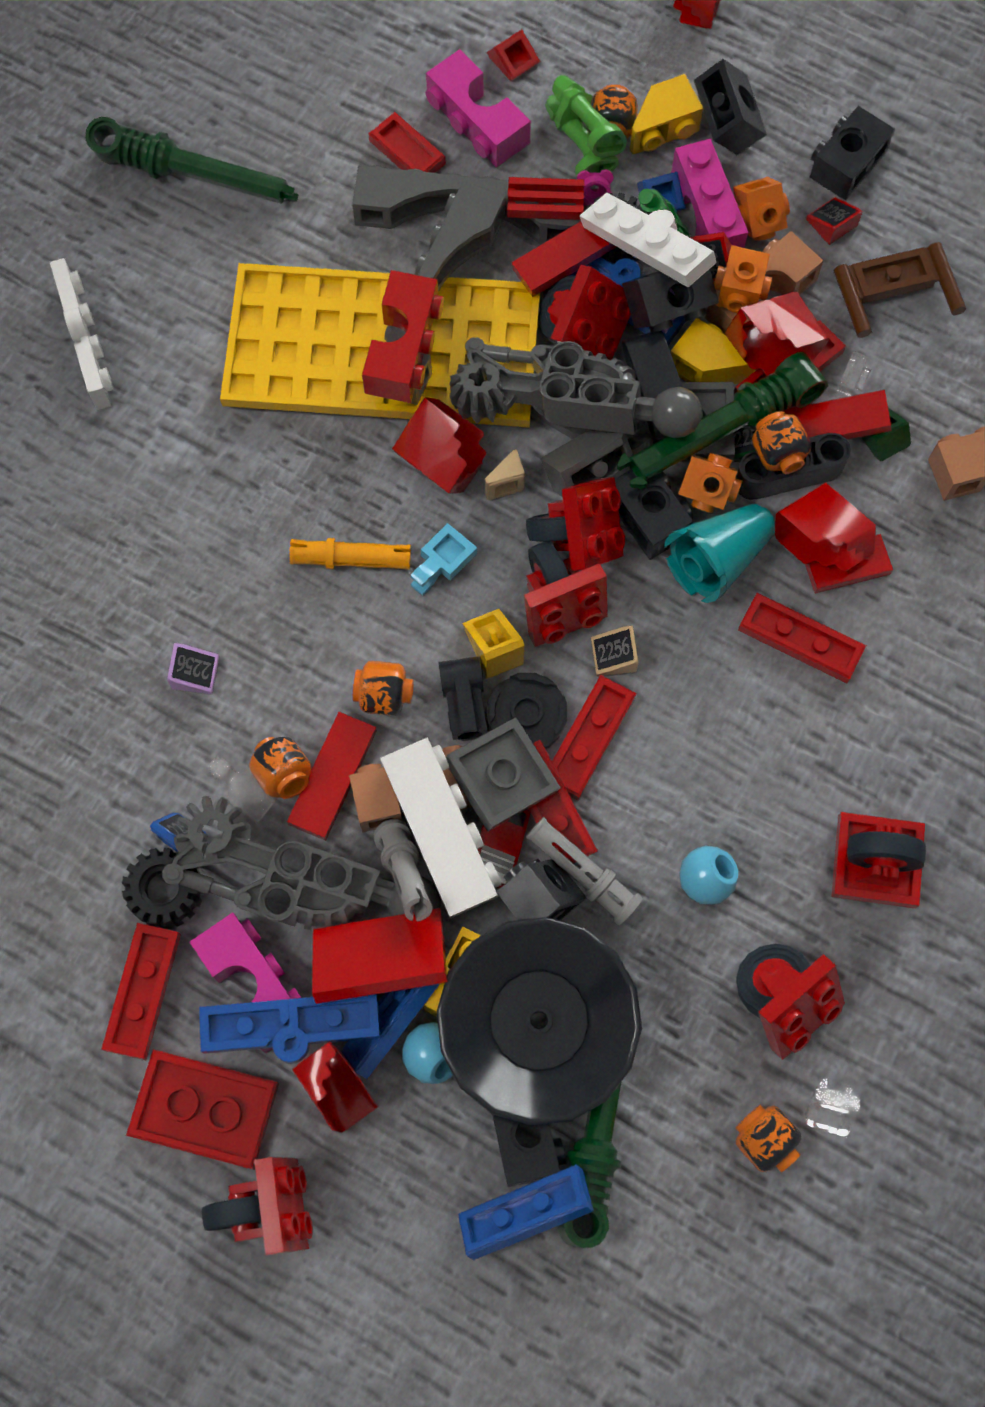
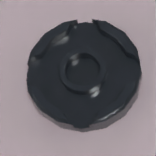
M517 673L493 688L487 701V724L490 731L516 717L531 742L534 743L541 740L547 749L561 737L566 726L567 702L564 695H562L557 685L551 679L537 673Z

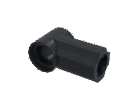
M479 656L438 662L443 698H447L448 718L453 740H475L486 734L487 726L481 694L484 692Z

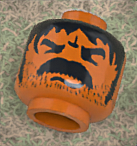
M612 84L605 86L594 94L591 106L610 123L616 124L627 139L632 134V127L637 118V98L622 85Z
M782 411L772 413L761 419L756 425L757 430L752 436V443L765 469L772 472L782 471L783 474H790L803 467L805 464L804 458L811 451V441L800 419L791 414L785 415Z
M368 661L362 670L357 669L355 672L353 702H359L360 709L364 713L397 716L402 710L403 703L411 704L414 679H406V670L402 664Z
M268 737L262 740L255 747L254 754L251 756L249 763L251 774L264 793L270 797L289 799L300 794L308 785V778L311 773L310 761L298 744L289 737Z
M761 1104L758 1105L735 1127L739 1132L736 1138L737 1147L761 1172L770 1171L776 1166L782 1173L801 1155L795 1149L801 1141L800 1131L776 1106H769L765 1109Z

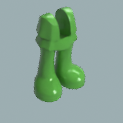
M566 75L558 76L552 86L554 95L548 97L545 106L550 119L555 122L557 130L564 132L583 153L584 157L575 167V175L577 176L583 170H587L590 173H600L602 170L607 169L613 172L619 164V160L615 155L622 153L627 145L625 134L616 124L610 123L591 106L593 97L585 92L584 87ZM583 122H584V123L586 124V126L589 128V130L591 131V133H590V132L588 131V129L584 126Z

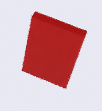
M432 909L430 915L421 921H416L413 912L414 917L412 921L406 918L405 914L313 929L312 995L315 1004L447 983L444 927L441 909Z
M153 1049L126 1136L255 1170L254 1160L258 1159L279 1083Z

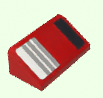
M529 810L523 811L489 832L484 824L482 825L480 836L484 846L477 850L484 864L493 863L502 884L496 887L498 889L507 883L504 876L518 863L531 813Z

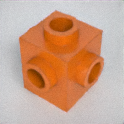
M765 177L733 186L734 198L748 230V236L754 240H766L776 236V231L788 228L786 216L790 213V205L786 194L783 193L781 182Z
M732 245L727 266H718L714 282L715 289L720 291L717 306L737 313L742 307L758 303L759 300H767L772 282V277L765 276L770 254Z
M709 453L708 459L693 454L678 494L693 499L691 506L713 513L715 507L724 510L727 501L735 502L742 480L735 478L737 469L730 467L731 459L714 453ZM709 477H714L719 481V484L711 489L705 486L704 481Z

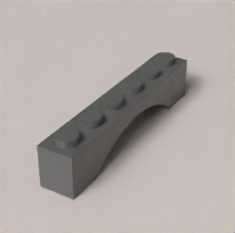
M358 165L352 201L354 222L357 226L393 229L407 220L429 213L445 211L451 193L457 194L462 181L505 195L504 220L526 232L538 244L547 242L579 222V220L507 217L508 180H500L491 176L480 178L461 176L451 172L441 174L423 172L419 169L401 170L386 168L381 165ZM515 201L516 204H538V202ZM553 203V205L576 206V203Z
M462 181L457 194L451 193L445 207L446 217L442 225L436 224L430 239L431 248L427 256L422 255L420 257L415 275L438 279L439 292L443 283L459 266L473 256L491 248L505 219V195ZM387 325L384 339L386 342H393L403 337L406 332L400 328ZM424 354L421 365L426 368L422 389L414 390L411 401L414 405H418L432 375L431 354Z

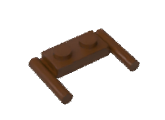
M935 242L926 248L922 247L858 262L850 266L842 264L834 269L836 280L858 338L866 337L872 333L862 304L932 288L935 282L938 281L952 315H959L967 309L941 242Z

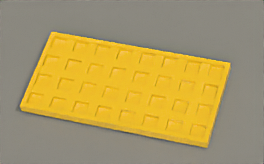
M239 263L220 394L221 404L226 407L411 419L423 398L431 397L443 401L459 413L458 409H455L454 405H452L450 399V376L457 374L458 364L466 365L469 363L465 343L469 339L477 337L481 338L486 345L531 351L536 346L540 293L532 297L522 282L449 277L438 292L439 296H444L440 320L434 319L431 330L435 331L431 352L432 375L418 405L364 393L362 372L371 340L386 342L384 336L387 325H384L381 304L390 273ZM498 362L509 371L534 373L533 364ZM514 403L508 410L507 415L497 413L494 422L487 417L482 418L478 424L530 427L531 405ZM472 417L466 418L472 424H476Z

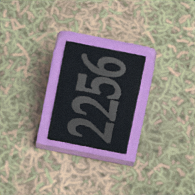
M174 643L167 677L170 687L173 690L212 694L219 655L185 644Z

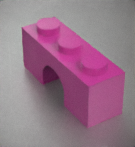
M461 49L426 72V97L431 106L436 110L440 109L449 118L454 130L459 134L464 133L472 142L478 155L482 158L487 157L496 168L530 144L531 121L508 97L493 106H480L474 103L484 96L483 72Z
M711 138L675 148L671 173L678 172L685 204L692 203L696 217L695 236L725 232L731 245L745 248L748 230Z
M232 912L190 941V944L218 983L238 972H247L254 975L257 981V992L251 1002L302 998L295 988L287 992L279 980L285 972L273 954L269 953L265 957L262 955L255 944L262 938L248 918L240 922ZM263 1048L261 1050L266 1054L273 1048Z

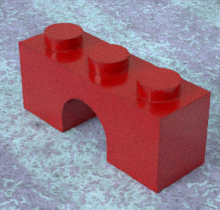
M391 270L381 304L384 325L400 328L406 333L403 337L393 342L371 340L362 372L365 394L411 403L414 390L422 389L426 368L421 364L424 354L430 355L432 352L435 331L431 330L434 319L440 320L444 305V296L438 295V279Z

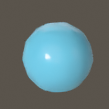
M698 847L682 860L679 873L680 884L690 899L700 904H719L735 891L738 880L737 864L728 852L718 847Z
M431 1022L418 1025L406 1037L403 1044L402 1061L408 1073L422 1083L439 1084L445 1082L453 1074L441 1054L438 1023Z

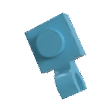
M447 523L421 549V557L426 561L410 575L414 580L411 586L423 596L434 585L440 574L451 580L477 555V547Z

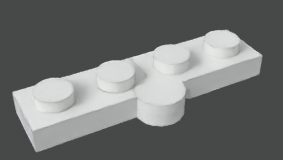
M606 193L580 215L585 229L686 287H690L717 263L713 250L677 231L674 215L668 210H657L647 215L615 196Z
M65 258L52 261L50 266L63 306L64 318L71 338L75 342L74 347L88 394L96 410L111 407L107 392L114 390L107 368L100 369L98 359L103 358L104 355L97 335L90 336L88 327L94 325V321L87 302L80 303L78 295L85 292L78 271L70 272Z

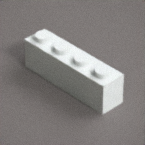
M427 737L381 757L383 767L450 919L497 898L498 895L495 888L502 885L493 863L484 864L477 849L484 846V843L475 823L473 822L468 825L465 823L460 809L467 807L457 783L449 786L443 771L450 767L440 745L432 747Z

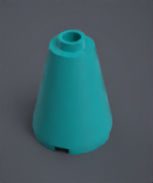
M749 504L675 530L669 534L664 548L670 545L671 555L666 558V561L675 580L691 596L697 592L706 597L701 600L702 602H715L725 594L774 536V517L767 508L761 507L758 504Z

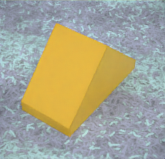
M500 609L462 623L476 657L479 656L480 665L486 679L524 664L523 639Z

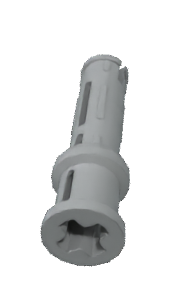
M544 817L526 836L586 889L584 894L587 895L586 898L590 902L597 901L614 916L613 922L617 926L621 925L641 903L643 897L639 893L632 894L615 879L616 873L612 869L605 868L602 870L579 850L575 844L549 824ZM552 842L557 843L564 851H566L572 858H574L580 864V866L576 867L569 859H567L561 852H559L552 845ZM587 871L595 877L593 881L585 875ZM611 891L622 902L620 904L617 903L607 892Z
M389 819L377 826L373 839L376 847L381 851L380 859L383 868L393 875L406 918L411 921L413 920V910L416 921L426 919L432 912V904L416 866L419 853L416 845L411 842L409 826L402 820Z

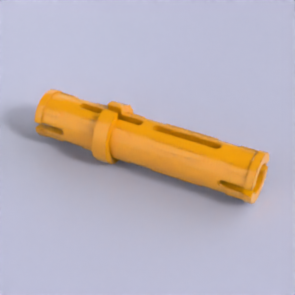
M327 538L326 541L291 539L289 559L290 564L325 565L326 569H334L335 566H356L410 570L411 545L346 543L336 542V538Z

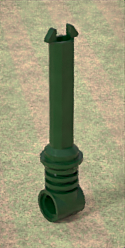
M109 117L94 119L86 129L85 139L87 145L107 164H125L136 169H142L147 171L148 175L154 179H158L161 176L165 177L173 172L280 204L283 203L284 199L290 202H297L299 194L294 193L295 188L289 186L285 179L179 149L174 141L169 139L167 133L160 131L156 135H149L147 132H140V130L119 125ZM115 135L113 144L108 147H102L106 137Z
M797 352L786 358L776 368L775 372L767 375L766 378H762L753 384L750 382L742 383L738 388V392L734 395V400L703 417L696 430L691 434L681 438L666 437L631 457L624 453L619 460L617 469L621 471L630 466L636 478L629 481V486L631 488L644 489L647 487V479L744 426L754 428L764 417L775 412L788 410L791 406L802 408L811 404L825 392L828 387V381L806 353Z
M621 1083L606 1102L588 1111L584 1137L574 1143L573 1151H567V1158L571 1162V1166L577 1164L583 1169L594 1210L588 1213L593 1221V1228L591 1233L584 1238L579 1237L574 1232L573 1220L558 1226L561 1238L573 1247L593 1248L606 1238L609 1230L608 1205H604L603 1202L604 1200H610V1194L605 1193L606 1189L612 1188V1183L607 1181L608 1177L613 1178L614 1172L621 1168V1161L616 1159L618 1151L611 1143Z

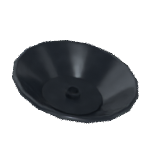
M550 917L507 921L473 940L448 971L447 983H444L436 1011L441 1054L460 1089L491 1114L530 1126L572 1121L606 1102L632 1069L642 1032L637 987L618 953L587 928ZM536 1012H543L548 1017V1023L543 1029H536L531 1024V1017Z

